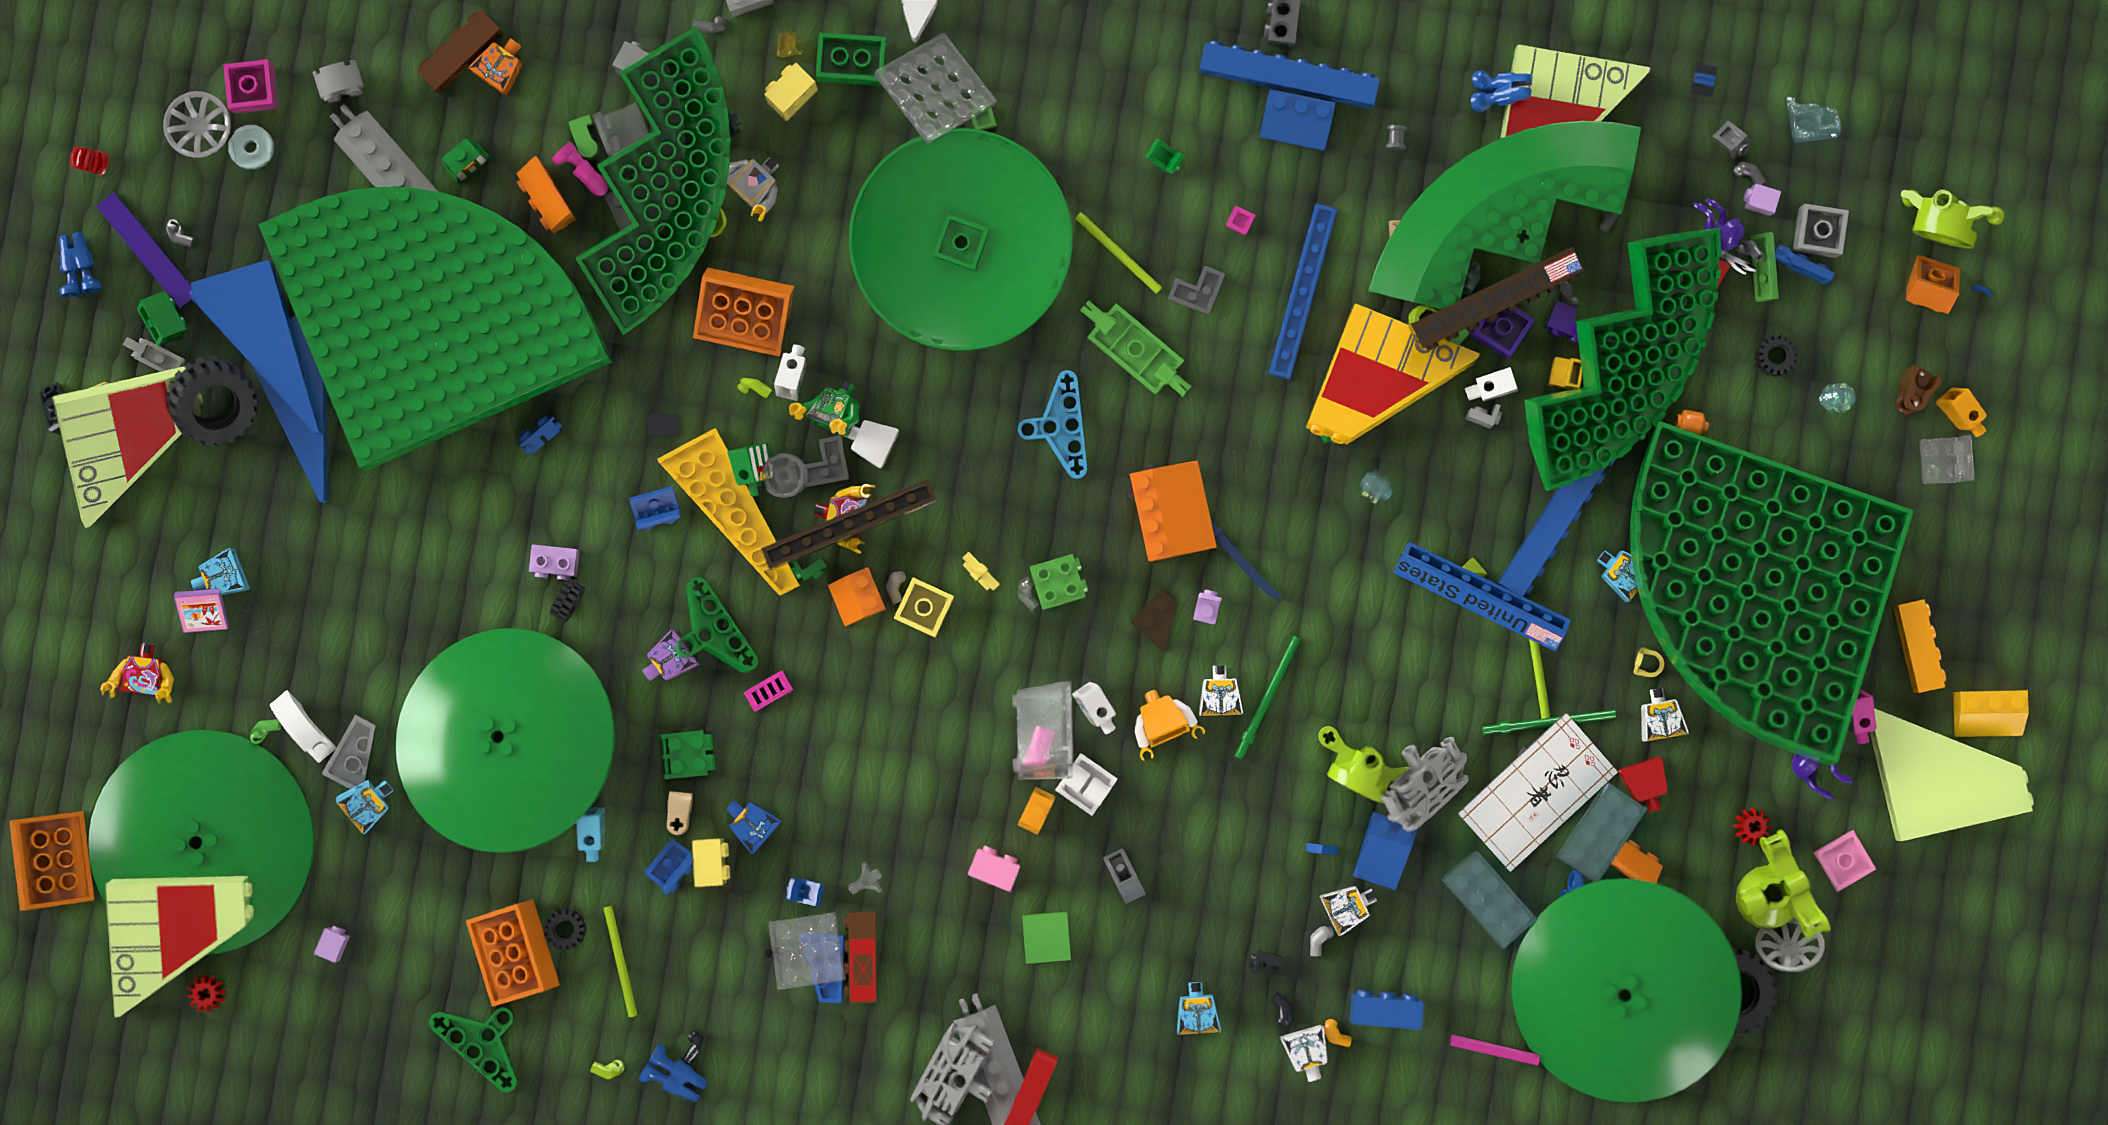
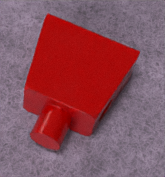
M1661 756L1617 770L1634 802L1638 803L1645 800L1649 812L1662 808L1658 796L1667 793V785Z

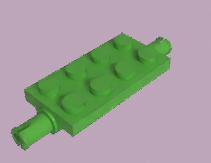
M1090 300L1082 307L1080 311L1095 322L1096 326L1087 338L1154 395L1159 392L1164 384L1170 385L1182 397L1191 388V385L1176 374V370L1184 360L1118 304H1115L1108 313H1103Z

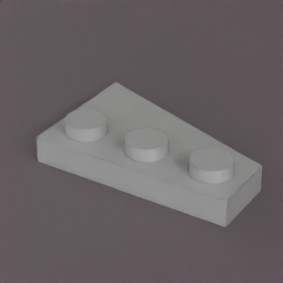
M355 715L322 774L349 789L365 782L376 725Z

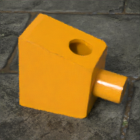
M1951 388L1936 401V404L1958 429L1971 430L1975 437H1979L1986 432L1987 428L1981 421L1987 417V414L1969 389Z
M1035 787L1017 825L1038 835L1056 796Z

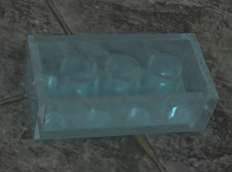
M1606 783L1556 858L1573 870L1582 873V876L1589 881H1599L1647 808L1610 783Z
M1473 850L1440 879L1502 949L1537 920L1476 850Z

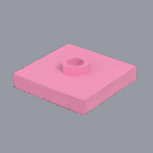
M1854 830L1813 852L1836 892L1876 870Z

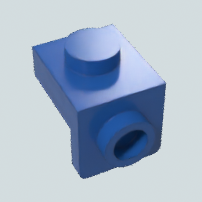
M791 878L786 889V900L820 906L825 884Z

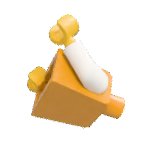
M1151 690L1144 695L1147 704L1140 708L1141 714L1137 717L1135 726L1138 746L1142 748L1140 758L1143 761V752L1149 751L1151 758H1153L1152 747L1188 731L1196 739L1194 731L1197 728H1200L1202 734H1205L1204 728L1197 725L1196 717L1186 704L1177 699L1172 700L1169 695L1159 698L1156 690Z

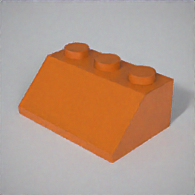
M537 156L533 157L517 173L520 179L517 183L523 193L526 191L529 193L531 199L528 202L535 212L539 210L542 218L540 221L546 231L550 229L555 234L577 219L543 163Z

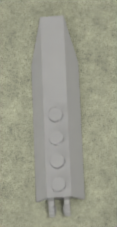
M343 104L340 107L341 111L351 119L346 125L334 113L330 116L340 128L333 140L375 187H411L437 191L368 111L354 116Z
M976 993L972 995V1000L978 1012L970 1014L967 1002L964 998L960 999L959 1002L965 1017L954 1020V1023L957 1024V1027L978 1025V1031L995 1040L988 1053L972 1042L970 1044L975 1046L974 1050L978 1048L982 1050L980 1054H989L975 1080L993 1090L992 1095H990L991 1097L985 1103L992 1125H1004L1023 1082V1076L996 1005L983 1009ZM959 1034L960 1040H962V1038L964 1037L961 1034ZM1036 1111L1030 1125H1041Z

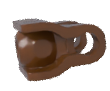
M1917 365L1906 368L1900 379V391L1895 401V409L1903 415H1909L1923 409L1930 395L1939 387L1942 376L1937 375L1933 377L1932 373L1919 368ZM1902 400L1904 402L1905 407L1909 410H1906L1902 407Z

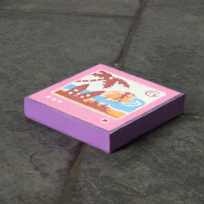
M220 589L175 592L174 600L183 633L225 630L229 628Z

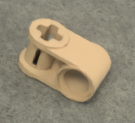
M672 791L669 793L667 829L672 834L682 835L688 830L693 802L692 793ZM680 818L683 827L676 831V828L672 827V823L677 822V819Z

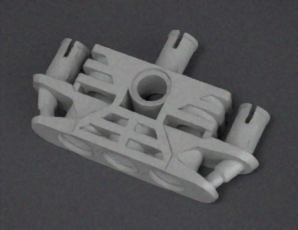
M1454 737L1444 739L1441 742L1443 748L1432 747L1421 758L1413 745L1406 747L1402 751L1410 768L1389 786L1391 791L1386 792L1381 797L1390 813L1388 815L1390 821L1402 824L1403 829L1406 831H1413L1430 819L1466 785L1469 778L1468 775H1464L1463 770L1464 764L1467 761V755L1460 752Z
M953 1023L944 1035L911 1096V1102L916 1100L919 1105L918 1107L923 1113L922 1118L924 1121L928 1118L938 1125H950V1121L953 1119L950 1115H954L959 1110L968 1092L985 1103L991 1097L990 1095H992L993 1090L975 1079L989 1055L987 1053L991 1050L995 1040L978 1031V1025L957 1027V1024ZM961 1034L964 1037L959 1041L954 1038V1035ZM970 1042L982 1048L987 1053L980 1054L982 1050H980L979 1048L974 1050L975 1046L970 1044ZM963 1049H964V1052H963L962 1056H961L960 1059L958 1060L960 1054L962 1053V1051H963ZM953 1068L957 1070L948 1078ZM958 1075H962L965 1078V1085L958 1081ZM921 1093L929 1097L927 1103L920 1096ZM949 1109V1110H950V1111H949V1114H950V1115L946 1114V1113L943 1112L942 1110L946 1111V1110Z

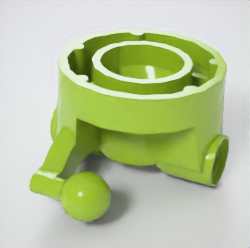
M1904 190L1901 192L1902 201L1905 206H1916L1918 208L1912 230L1913 233L1942 244L1961 248H1974L1978 234L1971 228L1974 220L1986 216L1987 221L1995 225L2001 223L2004 219V212L2001 208L1986 206L1970 207L1966 203L1958 201L1956 196L1947 190L1937 191L1933 198H1923L1915 190ZM1949 198L1948 204H1945L1943 200Z

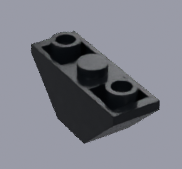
M56 382L45 387L39 392L48 429L50 432L61 435L53 397L66 393L60 383Z

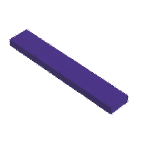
M113 192L96 207L179 308L183 309L192 302L190 295L191 284L117 194Z

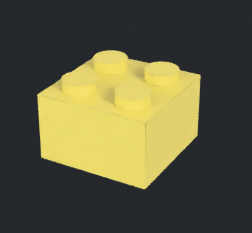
M797 63L793 66L788 65L782 71V77L777 82L775 80L766 87L765 90L767 92L764 94L767 102L786 121L818 91L815 81Z
M912 578L894 619L936 638L954 596Z
M724 838L693 841L695 887L723 885L730 879V866L725 863V857L729 856L728 843H724Z

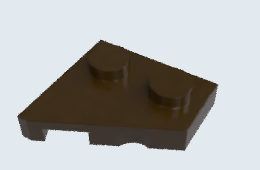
M1160 589L1131 622L1162 651L1165 650L1177 603Z

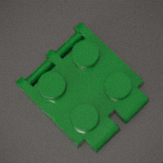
M704 730L659 735V739H662L663 747L661 759H664L665 768L663 779L708 775V770H716L714 754L706 755V750H714L712 734L705 735ZM666 739H668L669 754L667 752ZM668 759H670L671 774L669 773Z

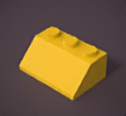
M2028 691L1953 692L1954 736H2023L2029 713Z

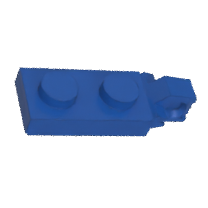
M1778 245L1775 249V260L1824 285L1830 282L1835 274L1824 264H1814L1809 261L1810 259L1802 254L1795 255L1789 247Z

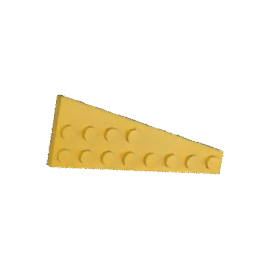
M716 428L658 458L659 463L779 596L800 586L789 564L772 571L769 570L761 548L775 543L776 540L753 496H750L747 485L736 484L727 453L728 450Z

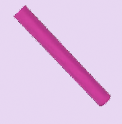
M1453 1034L1450 1037V1046L1538 1065L1540 1055Z

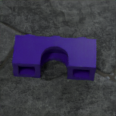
M1556 301L1552 306L1544 328L1549 330L1548 333L1558 338L1561 335L1570 338V343L1579 346L1577 326L1575 324V315L1578 309Z

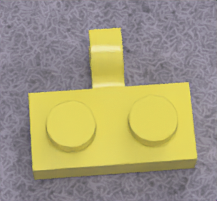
M970 552L963 557L965 561L963 566L971 573L970 575L975 581L978 580L986 590L991 588L994 591L1000 586L990 575L988 568L983 563L980 564Z

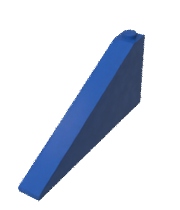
M266 260L192 282V289L190 290L192 301L197 303L203 312L308 427L318 435L323 434L274 263Z
M295 315L290 318L323 434L318 435L314 433L253 365L252 367L319 502L325 504L328 502V391Z

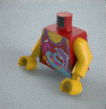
M865 484L840 490L835 496H831L829 505L816 503L814 516L826 518V521L864 506L868 503L867 498H875V495L869 494V490L875 488V486ZM858 534L837 544L860 554L861 551L857 550V546L859 543L865 544V542L860 540L861 534Z
M141 643L140 656L128 655L127 659L122 660L108 681L101 685V693L104 695L105 691L111 690L109 695L110 698H113L116 694L115 688H117V691L155 695L159 704L161 699L166 697L167 703H171L170 693L174 677L164 660L153 658L155 645Z

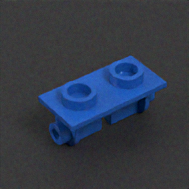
M552 413L542 415L536 421L537 425L531 430L526 429L519 435L517 443L520 448L525 445L522 449L527 455L530 453L534 454L545 444L540 438L542 435L549 441L560 432L559 429L562 425L557 420L553 422L555 418Z

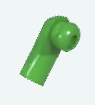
M278 719L257 722L250 733L251 742L254 744L261 743L269 731L280 730L281 723Z

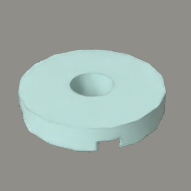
M245 125L238 128L232 138H230L229 153L232 160L240 167L248 170L259 169L271 160L274 153V142L271 135L263 128L256 125ZM249 142H256V150L248 153L246 145Z

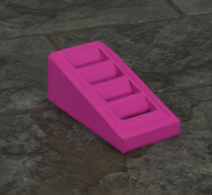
M782 670L745 691L744 694L752 709L756 712L792 692L794 689ZM778 678L784 687L783 691L779 689L775 681ZM769 683L772 684L777 693L774 696L768 687ZM762 687L765 689L769 697V699L765 700L763 694L760 691V688ZM755 691L762 702L760 704H757L752 695Z

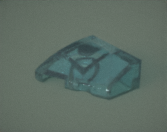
M1795 98L1787 99L1789 122L1795 143L1838 138L1842 126L1836 109L1819 107L1810 102L1807 106L1794 102Z

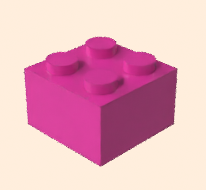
M268 59L223 64L229 110L233 113L278 109L274 64Z

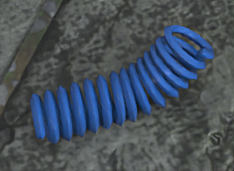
M1973 284L1972 288H1970L1971 291L1985 293L1987 297L1993 294L1985 286Z

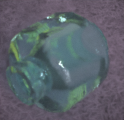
M1844 382L1825 386L1820 395L1821 405L1830 413L1850 410L1856 400L1854 389Z
M1374 470L1372 473L1368 471L1359 483L1361 487L1360 493L1373 503H1379L1381 500L1386 501L1393 492L1390 489L1392 485L1391 479L1378 470Z

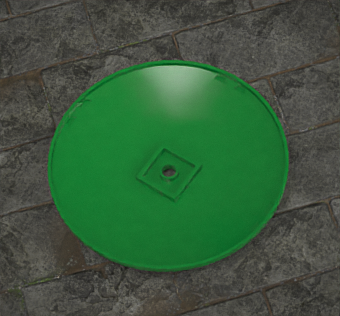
M969 128L938 130L916 137L899 146L888 154L868 176L858 194L851 215L849 228L850 259L854 275L866 300L874 311L897 332L913 341L937 349L950 351L979 350L996 346L1023 333L1043 316L1052 305L1062 288L1070 265L1072 253L1071 218L1067 203L1054 177L1024 147L1003 136L983 130ZM958 237H965L968 241L967 246L958 248L955 246V240Z
M504 628L474 634L451 645L432 660L418 676L405 699L396 735V758L403 787L411 803L422 818L437 832L462 846L496 853L517 852L537 847L553 840L570 829L585 815L600 794L608 777L614 753L615 726L612 707L607 692L593 668L583 657L561 641L548 635L525 629ZM502 731L504 739L501 743L496 744L494 735Z
M192 730L167 735L133 753L117 768L102 789L93 811L89 830L90 865L97 888L106 905V884L112 879L248 876V883L252 885V895L249 897V902L253 906V918L246 926L206 955L222 953L245 946L268 933L282 921L293 908L305 887L314 855V827L311 811L304 792L290 770L275 755L259 744H254L251 740L242 736L215 730ZM195 836L200 837L202 840V846L199 849H194L191 845V840Z
M1618 878L1601 880L1580 886L1555 900L1537 917L1525 934L1515 959L1512 974V1000L1516 1020L1527 1045L1533 1053L1540 1055L1539 1061L1559 1080L1580 1092L1600 1099L1616 1102H1643L1659 1099L1688 1087L1699 1080L1720 1059L1734 1034L1741 1006V983L1737 961L1726 936L1703 908L1682 893L1667 886L1640 879ZM1622 989H1627L1631 992L1632 997L1629 1000H1622L1618 993Z

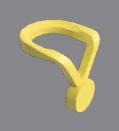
M1641 647L1636 657L1634 674L1644 677L1658 676L1664 668L1663 657L1653 650ZM1643 654L1654 655L1659 659L1660 665L1656 672L1648 673L1639 669Z

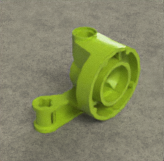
M1325 726L1319 731L1318 738L1321 744L1338 753L1327 775L1344 786L1377 802L1384 803L1381 797L1388 792L1387 787L1391 780L1395 782L1410 768L1409 766L1390 768L1382 762V757L1373 747L1366 746L1361 750H1355L1345 745L1336 729L1331 726ZM1330 731H1332V736L1334 737V740H1329L1328 742H1325V737L1323 736V734H1328ZM1369 755H1375L1373 762H1365Z
M1778 830L1777 834L1760 838L1762 850L1766 854L1769 864L1756 867L1743 876L1737 886L1736 902L1738 910L1745 920L1755 927L1769 930L1782 927L1793 918H1797L1801 930L1808 940L1812 939L1813 935L1822 931H1830V925L1826 916L1817 907L1809 891L1810 884L1806 875L1799 870L1792 856L1789 840L1784 831ZM1768 885L1776 886L1780 890L1782 899L1779 903L1771 902L1767 904L1762 891Z

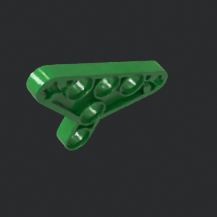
M701 577L692 578L686 586L692 631L676 643V653L679 657L689 658L704 649L740 672H751L758 664L756 654L707 581ZM700 585L701 589L694 591L693 587ZM705 594L708 595V596L704 597L700 602L697 600V599H699L701 596H704ZM706 601H710L715 605L713 612H709L704 608ZM717 620H724L727 623V630H720L716 625ZM699 631L708 632L710 636L709 641H702L699 638ZM731 638L739 641L740 647L738 649H733L729 645ZM681 643H690L692 646L691 652H684L681 649ZM744 649L745 652L736 658L735 654ZM745 659L751 660V663L749 665H744L742 662Z
M499 1008L486 1023L442 1011L436 1012L430 1017V1028L499 1090L511 1092L517 1087L518 1077L501 1037L514 1022V1012L510 1008ZM502 1011L507 1012L510 1016L507 1024H502L498 1021V1014ZM444 1017L445 1020L443 1021V1023L447 1027H449L451 1023L454 1024L455 1027L451 1028L445 1035L443 1032L447 1029L443 1026L437 1027L435 1025L437 1023L435 1018ZM487 1028L492 1029L495 1033L492 1041H486L483 1038V1031ZM455 1030L463 1034V1040L460 1043H454L451 1040V1034ZM472 1045L477 1046L480 1050L477 1058H471L468 1055V1048ZM489 1060L496 1063L497 1068L494 1073H488L485 1070V1063ZM501 1067L505 1070L501 1075L505 1078L509 1076L512 1078V1087L509 1085L504 1087L502 1085L504 1080L500 1076L497 1080L494 1079V1076L500 1072Z

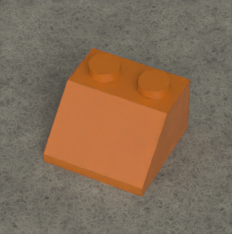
M1917 255L1906 289V300L1915 305L1931 308L1936 312L1949 314L1959 295L1960 268Z
M869 567L847 575L828 585L844 626L886 610Z
M1631 840L1628 842L1621 841L1607 864L1630 879H1640L1656 883L1663 867L1658 863L1660 859L1649 852L1645 855L1639 851L1641 847Z

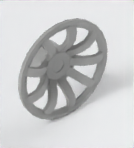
M194 91L179 96L169 105L165 113L163 128L167 141L177 152L187 157L202 158L217 152L225 144L230 134L231 121L227 108L217 97L206 92ZM203 97L199 113L195 111L190 98ZM211 100L214 103H216L219 106V108L213 110L207 116L206 107L208 101ZM183 101H185L191 114L189 117L175 110ZM223 113L225 125L212 124L213 119ZM171 114L185 121L186 124L169 127ZM214 130L224 131L218 143L211 136ZM187 131V134L176 144L171 133ZM190 139H195L194 152L182 149ZM207 139L213 148L201 152V141Z
M1793 918L1788 922L1798 924L1792 938L1789 937L1787 924L1781 927L1783 939L1772 929L1760 928L1755 940L1756 950L1761 959L1773 968L1789 972L1802 971L1814 966L1823 956L1825 942L1821 933L1813 935V938L1810 940L1804 937L1798 941L1802 930L1797 918ZM1764 933L1769 934L1776 943L1761 941ZM1818 939L1819 948L1805 946L1811 940ZM1762 947H1770L1775 951L1766 956ZM1813 952L1817 955L1809 962L1803 954ZM1778 957V961L1780 964H1777L1772 960ZM1800 960H1801L1802 963L1804 964V965L1796 966V965L1799 964Z

